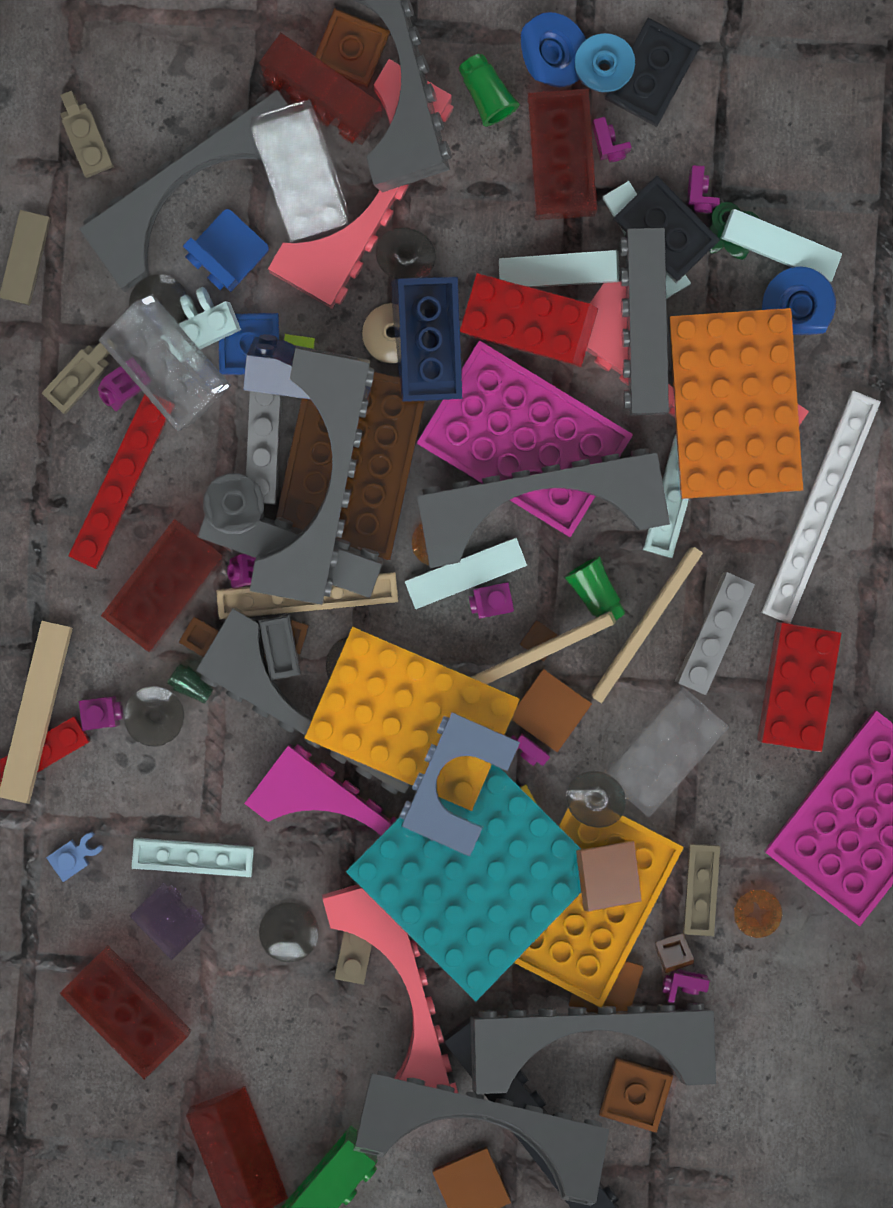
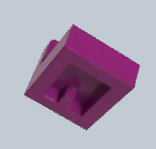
M605 117L593 120L592 130L600 161L608 159L609 163L625 159L626 154L631 151V143L626 142L613 146L612 143L616 142L613 125H607Z
M692 165L689 170L687 206L694 207V212L711 213L712 209L720 205V198L702 196L703 193L707 194L709 175H704L705 166Z
M129 360L102 379L98 387L99 396L107 406H111L117 412L126 401L145 389L149 381L135 364Z
M240 554L230 559L227 574L229 580H231L232 588L251 585L255 557Z
M508 582L473 589L474 595L468 596L471 613H478L479 619L514 612Z
M116 696L78 701L83 731L117 727L120 725L119 720L123 719L121 701L117 702Z
M520 733L518 737L514 735L510 737L520 742L517 750L521 749L523 751L520 756L531 765L535 766L538 762L544 766L550 758L549 753L523 733Z
M677 969L671 971L670 975H665L662 992L666 993L665 997L668 1002L674 1003L678 986L682 987L681 991L685 993L699 995V991L708 992L710 980L707 975Z

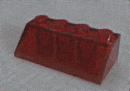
M246 1086L189 1108L186 1117L221 1208H273L288 1199V1194Z

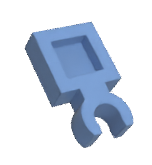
M93 832L84 835L79 846L72 839L46 857L63 882L89 865L85 858L86 855L95 856L104 848L102 845L96 849L89 848L87 842L95 835Z

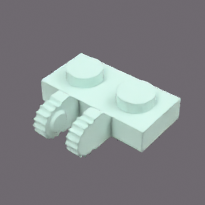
M204 287L196 291L200 305L205 310L200 314L197 313L193 300L189 295L180 297L184 313L189 319L174 327L185 354H192L241 330L231 303L225 301L214 307L210 295Z

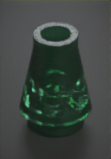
M179 664L167 682L168 685L172 686V691L198 700L205 704L214 690L202 681L200 676L189 665L185 667Z

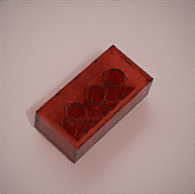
M281 32L259 62L263 71L262 75L266 78V84L276 91L280 92L281 89L286 91L290 95V101L303 110L306 106L315 113V119L326 127H329L330 124L335 126L340 131L338 133L339 136L352 145L356 141L362 146L383 117L381 103Z
M589 89L528 93L527 115L535 221L595 216L597 201Z
M174 519L101 616L149 653L154 652L226 556L206 540L199 538L198 534L181 521Z
M109 945L59 993L144 1080L192 1031Z

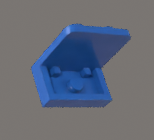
M229 209L224 210L196 241L190 238L183 245L184 249L188 252L185 258L197 269L203 266L210 273L207 278L219 290L225 287L230 292L269 252L267 243Z

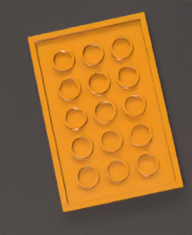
M352 627L304 738L410 785H414L419 772L425 774L429 763L424 760L431 744L437 746L442 735L437 733V730L444 716L450 718L453 712L505 735L520 699ZM460 756L450 760L439 773L437 779L438 796L472 811L492 764L473 756Z
M576 791L559 827L581 849L634 841L642 901L594 911H584L582 893H580L514 963L596 1006L602 1007L684 847Z

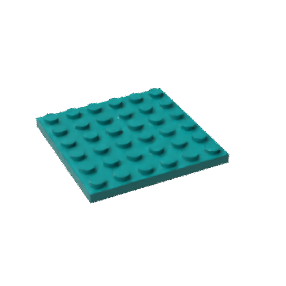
M493 764L472 811L439 797L442 804L450 812L483 826L470 856L402 827L404 819L399 817L346 871L474 1001H477L581 893L576 850L581 848L501 768Z

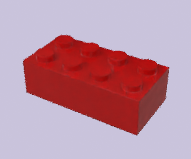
M476 273L460 332L471 337L581 367L598 308L586 302Z
M776 622L758 741L822 752L841 632Z

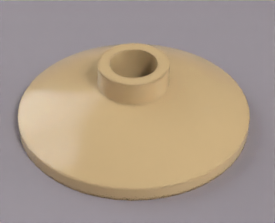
M392 303L377 307L368 315L363 325L362 336L366 349L374 358L393 364L398 363L396 339L395 337H388L386 334L389 327H394Z

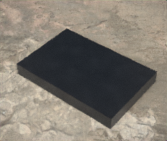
M648 17L632 46L635 56V68L631 79L620 89L607 92L605 100L657 127L694 60L700 45Z
M658 176L651 180L613 218L625 232L627 229L665 228L666 274L675 283L720 241Z

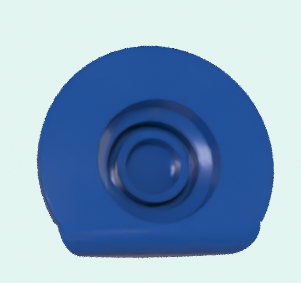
M542 13L526 23L521 32V48L525 65L531 76L535 80L553 87H566L577 82L579 77L575 70V56L580 45L586 40L584 34L571 19L558 13Z
M793 267L779 273L769 283L763 296L762 310L791 308L793 335L823 334L826 332L835 313V292L829 280L822 273L808 267Z

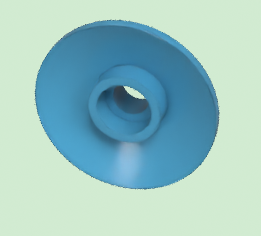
M604 33L589 37L580 45L575 56L577 76L584 85L598 92H611L620 89L631 79L635 68V56L632 48L625 40L613 34ZM605 63L609 65L610 69L603 71L599 66Z

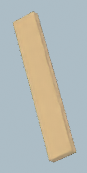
M695 547L687 550L592 691L591 697L600 703L604 701L703 554Z
M396 572L379 574L370 598L332 585L330 597L324 596L322 605L250 591V586L216 590L219 620L227 619L232 608L235 607L241 610L242 614L251 617L398 602Z
M609 611L471 678L484 684H489L614 625L616 620L612 612L610 613Z
M41 621L0 786V798L30 804L73 629L71 627Z

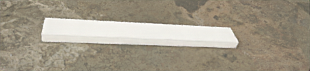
M851 391L761 613L785 623H791L881 401L856 391Z

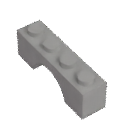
M250 391L246 476L260 486L264 496V505H278V449L283 396Z
M722 573L711 598L709 610L701 630L687 653L675 682L704 695L707 694L755 584L731 573Z

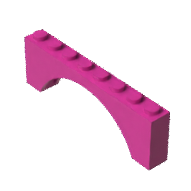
M291 744L288 745L244 803L268 822L280 816L299 811H330L354 818L375 830L379 835H382L397 820L394 816L390 820L381 813L383 808L374 800L369 798L366 802L357 794L360 790L347 780L342 784L333 777L336 772L323 762L317 765L310 759L312 754L299 744L295 747Z

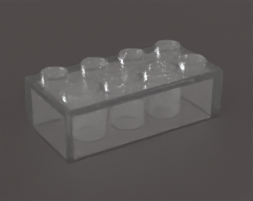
M310 99L253 117L250 128L290 240L295 241L349 224V212Z
M153 294L135 301L99 339L102 345L177 432L195 423L231 387L229 382Z
M680 685L601 775L650 818L729 726L685 687Z

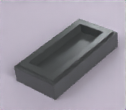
M290 615L260 620L259 624L270 680L300 675L301 670Z

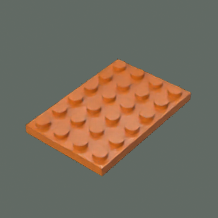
M791 308L670 316L669 331L681 499L803 491Z

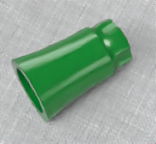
M483 54L473 55L459 66V72L464 79L463 83L475 103L484 127L504 120L520 106L519 102L508 91L493 66L488 63Z
M600 556L582 563L564 576V579L576 591L590 614L595 616V618L610 611L615 620H618L626 613L619 602L620 598L609 580Z

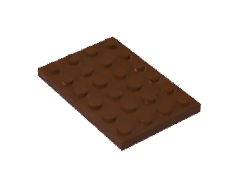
M374 372L368 396L365 418L359 417L357 429L362 430L359 448L353 447L351 459L357 460L354 477H347L345 489L351 490L347 508L341 507L339 519L345 520L341 539L350 542V547L360 551L362 548L372 549L379 553L378 557L386 560H391L425 402H402L399 377ZM302 398L276 516L293 522V527L301 530L310 523L323 503L332 472V450L327 428L312 400Z

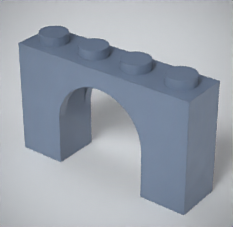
M452 712L450 718L444 716L437 733L442 736L437 746L431 744L424 760L429 763L425 774L419 772L412 787L417 793L413 802L406 801L400 818L404 819L402 827L470 856L483 826L450 812L442 804L437 793L439 773L446 763L460 756H473L508 771L520 742Z

